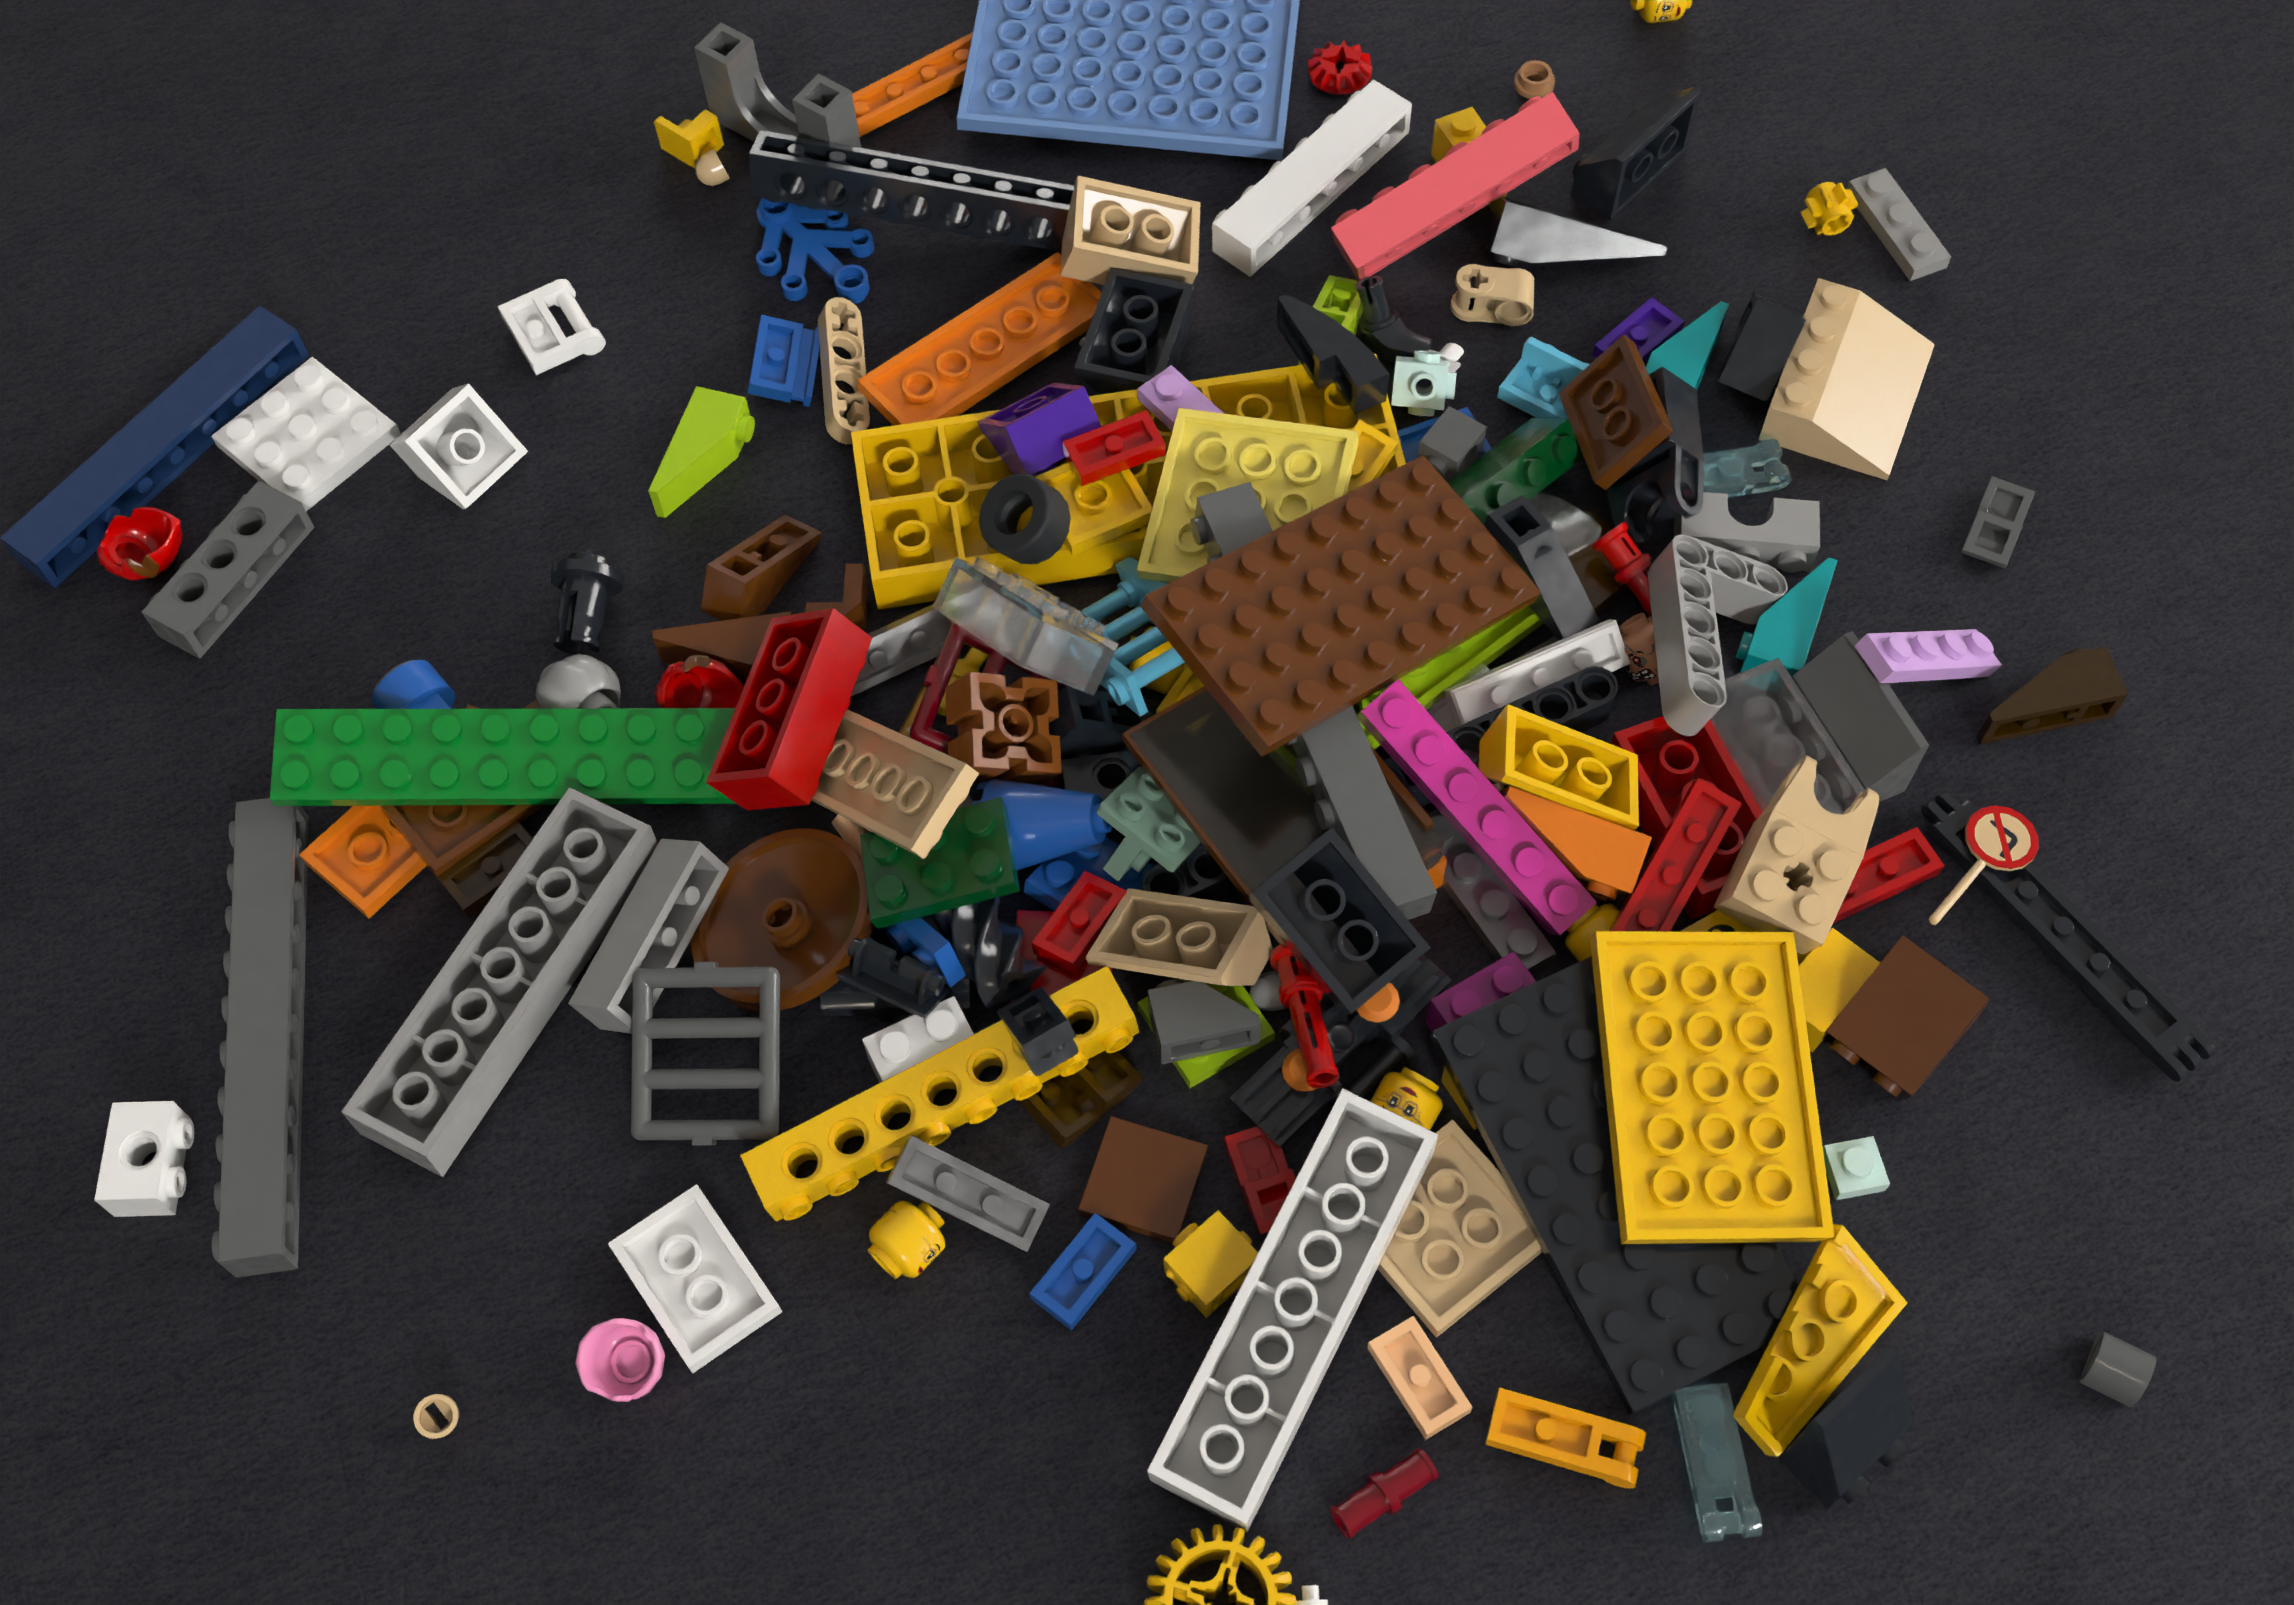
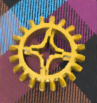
M1215 1524L1212 1530L1213 1541L1204 1542L1203 1534L1199 1528L1191 1530V1539L1194 1547L1190 1550L1180 1539L1176 1538L1173 1540L1171 1545L1174 1554L1178 1558L1176 1562L1168 1556H1158L1156 1564L1167 1577L1150 1575L1147 1580V1586L1151 1590L1162 1594V1596L1149 1597L1144 1600V1605H1173L1174 1599L1184 1601L1187 1605H1212V1603L1204 1604L1206 1598L1216 1599L1218 1592H1222L1226 1578H1229L1227 1582L1228 1603L1235 1602L1236 1605H1255L1254 1599L1246 1597L1237 1589L1236 1579L1239 1565L1249 1570L1259 1581L1264 1591L1267 1605H1295L1296 1597L1289 1593H1278L1279 1590L1291 1584L1292 1577L1289 1572L1271 1574L1281 1562V1556L1278 1552L1270 1553L1263 1560L1259 1558L1265 1545L1263 1538L1258 1536L1252 1541L1250 1547L1246 1548L1242 1546L1245 1532L1243 1528L1236 1527L1233 1532L1232 1542L1223 1541L1222 1525ZM1223 1560L1217 1575L1212 1580L1207 1582L1191 1580L1189 1584L1181 1582L1183 1577L1194 1567L1208 1561Z

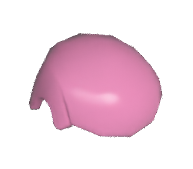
M613 1318L592 1326L579 1342L575 1364L581 1382L588 1391L599 1394L611 1401L629 1402L632 1399H638L648 1394L662 1377L665 1353L656 1332L648 1326L635 1320Z

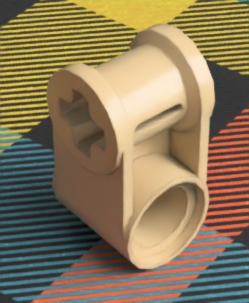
M1468 264L1457 272L1455 283L1458 290L1452 296L1450 303L1451 312L1455 317L1467 322L1499 323L1507 326H1521L1532 319L1534 313V277L1527 270ZM1475 276L1474 288H1471V279ZM1473 298V309L1469 310L1470 299Z

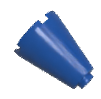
M987 779L979 783L977 789H984L981 800L972 801L973 805L999 797L1003 799L1007 806L1017 871L1102 843L1105 840L1106 834L1111 832L1113 827L1097 815L1096 810L1103 802V799L1100 795L1001 779Z

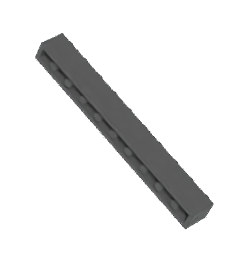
M1251 482L1197 497L1195 517L1190 519L1191 531L1197 545L1204 544L1209 555L1207 557V564L1272 532ZM1353 707L1345 709L1287 742L1286 745L1292 744L1298 757L1296 759V769L1301 783L1304 787H1311L1317 800L1314 803V808L1322 829L1326 830L1332 827L1408 920L1430 913L1437 891Z
M270 798L236 802L235 821L229 823V839L234 849L233 863L228 864L227 867L228 885L232 891V906H228L225 911L226 927L230 934V950L224 952L223 965L225 974L229 979L228 995H224L221 1002L222 1015L227 1024L226 1040L221 1041L219 1050L221 1064L225 1069V1086L220 1087L218 1090V1107L223 1116V1133L218 1134L216 1138V1154L221 1163V1181L216 1182L214 1186V1203L219 1212V1230L214 1231L212 1235V1252L215 1260L235 1278L298 1269L308 866L303 862L299 854L308 847L309 816L302 806H274Z

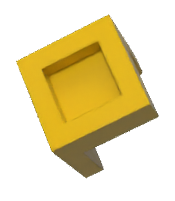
M706 109L693 121L685 119L678 126L662 116H659L654 121L661 149L695 168L697 159L704 153L712 149L717 152L724 146L718 117Z

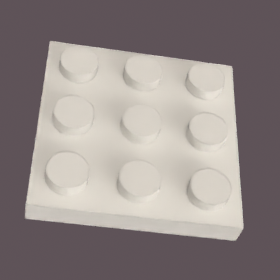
M311 357L211 437L217 447L254 478L300 501L305 511H308L399 437L401 433L392 420L315 358Z

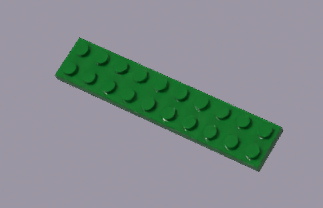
M735 708L277 709L270 801L274 806L557 805L568 788H572L603 804H737L706 783Z

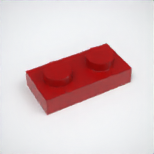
M1147 410L1062 441L1063 453L1081 487L1166 455L1165 442Z
M1084 871L1031 942L1033 953L1075 974L1086 960V955L1127 891Z

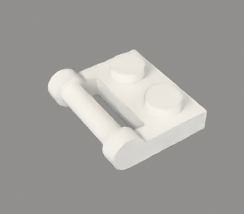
M566 279L553 281L498 306L504 322L536 375L579 355H595L602 351L606 344L601 332L597 328H593L575 300L576 292ZM552 305L561 307L576 334L566 338L548 307Z

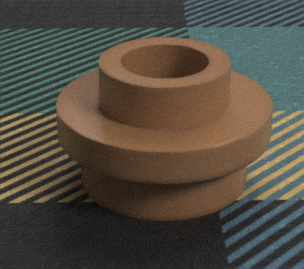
M1534 60L1524 63L1514 78L1515 90L1521 96L1528 99L1540 96V98L1545 97L1553 91L1555 85V77L1550 66L1542 61Z

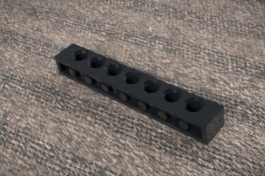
M763 130L759 131L749 152L750 196L763 198L770 202H786L807 206L814 210L825 209L842 212L854 217L864 216L887 220L893 224L926 227L938 232L960 233L977 239L988 238L1010 242L1017 246H1033L1049 249L1054 252H1062V239L1072 199L1073 185Z

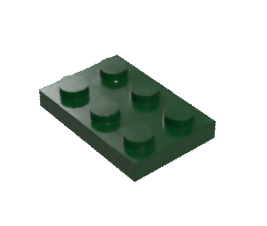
M1001 797L956 809L943 829L940 840L931 848L925 859L873 832L860 835L870 920L877 929L1020 891L1007 806Z

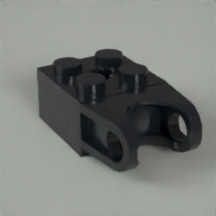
M1664 367L1650 373L1649 376L1674 431L1606 489L1615 526L1617 527L1625 521L1628 525L1626 532L1636 545H1640L1650 538L1655 516L1667 501L1674 513H1679L1685 519L1699 514L1703 505L1704 454L1697 390ZM1628 516L1632 519L1634 528L1631 526Z

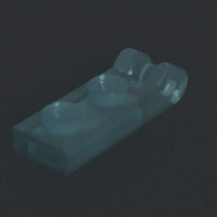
M1766 439L1751 447L1705 453L1703 492L1728 494V497L1774 491L1786 487L1792 481L1788 466L1781 463L1780 459L1783 456L1779 441L1776 439ZM1753 467H1764V471L1754 472Z
M1728 1382L1683 1387L1672 1393L1703 1541L1705 1543L1723 1541L1724 1535L1740 1533L1742 1538L1761 1536V1517L1758 1507L1754 1502L1737 1421L1732 1416L1734 1408ZM1732 1497L1734 1511L1719 1512L1715 1499Z

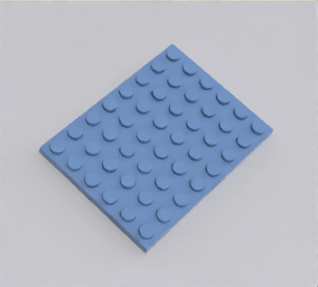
M979 0L957 113V130L1282 160L1300 0Z

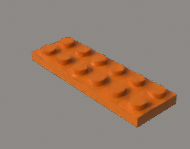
M1057 252L858 379V391L893 426L958 416L1088 331L1102 292L1091 282L1060 276L1061 254Z

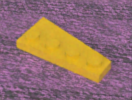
M1833 1224L1834 1238L1821 1241L1732 1415L1765 1455L1780 1456L1907 1304L1906 1300L1843 1225Z

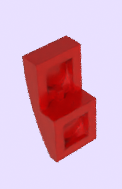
M1256 1126L1225 1136L1222 1140L1241 1193L1260 1235L1270 1231L1296 1178L1293 1169L1288 1168L1282 1148L1280 1149Z

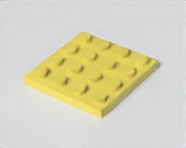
M1178 408L1137 566L1139 578L1170 583L1207 564V557H1209L1204 544L1197 545L1190 526V519L1195 517L1197 497L1251 482L1273 531L1347 494L1359 442L1358 431Z

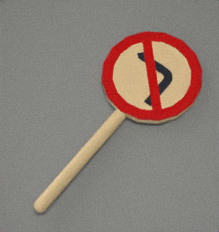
M1994 805L1981 808L1971 815L1965 827V841L1970 852L1978 860L1930 916V924L1936 925L1986 865L1996 870L2013 871L2022 869L2033 861L2039 849L2038 834L2033 824L2023 814L2009 807Z

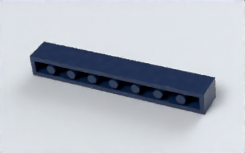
M257 307L0 537L18 563L54 589L98 550L103 533L107 530L114 515L131 516L134 508L145 507L215 443L211 437L214 433L281 382L309 357L297 330L263 307Z

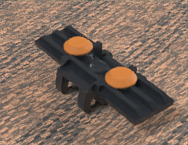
M1424 954L1352 1014H1342L1323 991L1319 1004L1337 1069L1342 1061L1362 1042L1368 1047L1376 1040H1380L1387 1046L1345 1090L1364 1098L1402 1060L1409 1062L1415 1056L1412 1047L1399 1034L1430 1005L1432 998L1441 994L1452 983V980ZM1292 1018L1279 1031V1036L1284 1041V1046L1230 1097V1100L1280 1149L1330 1101L1335 1104L1342 1090L1341 1083L1338 1080L1325 1088H1312L1307 1084L1306 1071L1296 1040ZM1308 1027L1313 1048H1317L1312 1027Z

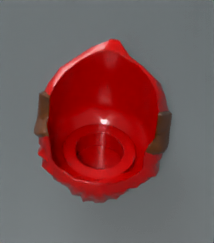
M136 507L133 509L131 516L114 515L107 530L103 533L98 546L97 557L100 564L110 573L129 580L156 577L157 574L166 570L173 563L182 543L183 533L181 532L180 520L172 514L154 507Z
M694 655L688 657L686 661H678L669 665L663 672L660 682L656 685L657 690L654 692L655 703L659 708H736L744 686L724 663L710 659L706 655Z

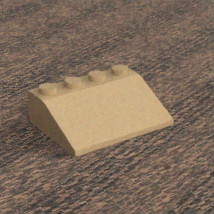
M1818 278L1804 314L1807 321L1785 364L1759 440L1888 480L1935 344L1862 291Z

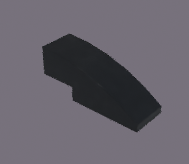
M1286 294L1278 297L1276 326L1318 389L1334 382L1354 414L1386 401L1389 373L1372 351L1353 333L1321 311Z

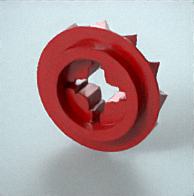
M1343 40L1341 45L1335 46L1327 41L1324 49L1315 48L1312 58L1308 60L1310 80L1316 87L1328 93L1349 94L1363 88L1371 78L1370 54L1362 53L1360 44L1348 47L1345 40ZM1339 61L1345 62L1340 74L1337 73V68H1335Z

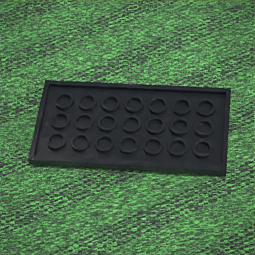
M1592 956L1431 1032L1429 1037L1629 1415L1770 1343L1799 1286L1775 1242L1621 1244Z

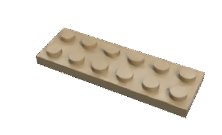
M847 709L834 738V747L828 755L820 775L818 789L811 800L925 859L931 848L940 840L943 829L959 804L968 796L970 787L979 773L958 759Z

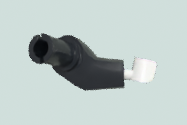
M1373 275L1374 285L1372 286L1369 276L1360 279L1355 284L1364 313L1359 324L1369 344L1389 362L1396 363V356L1414 358L1415 351L1437 352L1431 350V338L1406 329L1398 313L1389 308L1382 277ZM1448 343L1438 352L1441 353L1440 360L1449 361L1448 372L1455 373L1461 366V363L1457 362V360L1463 355V349L1455 343Z

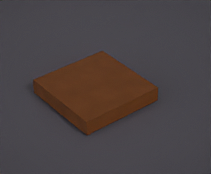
M1111 1116L1078 1209L1079 1215L1091 1218L1096 1213L1111 1225L1173 1244L1175 1238L1182 1232L1208 1153V1145Z

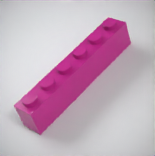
M1399 679L1357 715L1362 725L1549 935H1561L1597 903Z

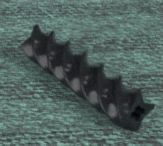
M1001 897L932 914L933 921L939 932L953 946L964 972L976 983L979 996L986 1008L1007 1000L1015 1001L1031 992L1033 982L1047 969L1044 963L1021 956V946L1024 937L1023 929L1018 925L998 919V907Z

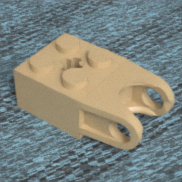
M1807 755L1802 757L1791 769L1759 818L1753 822L1713 907L1758 932H1794L1796 951L1800 954H1805L1824 944L1863 859L1879 804L1878 793L1867 787L1865 792H1860L1851 806L1842 814H1834L1825 810L1818 803L1814 794L1817 761ZM1789 880L1792 884V890L1787 886Z

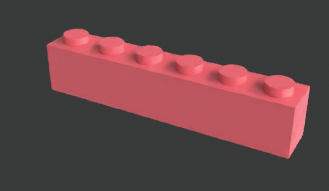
M1553 92L1543 98H1540V96L1533 97L1526 101L1514 116L1505 121L1498 119L1490 123L1482 131V135L1467 144L1466 141L1460 142L1450 148L1445 154V158L1432 166L1425 164L1414 170L1408 177V181L1396 188L1390 186L1381 190L1373 197L1372 203L1359 211L1351 209L1342 214L1336 220V225L1331 227L1334 243L1358 281L1362 278L1370 277L1578 150L1580 133Z

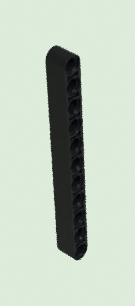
M1592 666L1509 703V705L1582 733L1602 724L1609 718L1617 695L1618 682L1609 670L1603 667ZM1595 692L1604 699L1592 700L1586 697L1584 693ZM1506 705L1446 732L1461 750L1466 749L1476 752L1478 756L1470 760L1478 769L1480 739ZM1553 711L1562 718L1556 720L1549 719L1542 713ZM1392 757L1384 760L1386 765L1421 807L1431 803ZM1313 794L1310 798L1306 796L1238 827L1242 834L1241 838L1234 842V845L1241 853L1251 847L1259 848L1265 852L1259 858L1245 857L1251 866L1279 854L1286 863L1328 829L1323 830L1318 822L1314 803L1317 800ZM1296 827L1306 830L1308 834L1302 838H1291L1285 832ZM1203 844L1197 846L1174 872H1170L1161 864H1158L1148 870L1143 881L1144 891L1156 892L1160 888L1171 887L1178 891L1176 894L1178 896L1213 901L1224 899L1234 894L1236 890L1235 885ZM1214 867L1221 871L1220 875L1212 879H1206L1198 875L1202 869Z

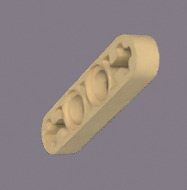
M834 297L828 300L818 318L825 425L832 438L843 444H852L851 432L866 430L870 423L869 401L858 391V379L866 375L862 317L860 310L850 300ZM840 322L842 324H845L843 329L841 331H838L840 328ZM838 346L846 349L852 359L839 357L834 352L833 347ZM835 381L847 382L852 386L855 393L848 394L838 388ZM846 409H850L847 413V419L842 417Z

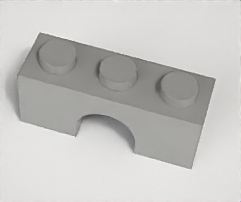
M1703 492V505L1699 514L1685 519L1684 516L1675 513L1674 538L1681 534L1688 535L1768 564L1784 572H1810L1820 549L1819 501L1773 498L1765 523L1757 526H1748L1736 521L1729 513L1728 494Z

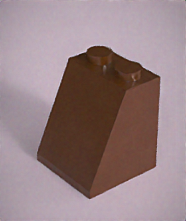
M1902 935L1827 1029L1828 1035L1835 1039L1829 1047L1852 1065H1855L1861 1059L1875 1069L1877 1072L1871 1079L1897 1098L1901 1091L1912 1097L1987 1007L1989 998Z

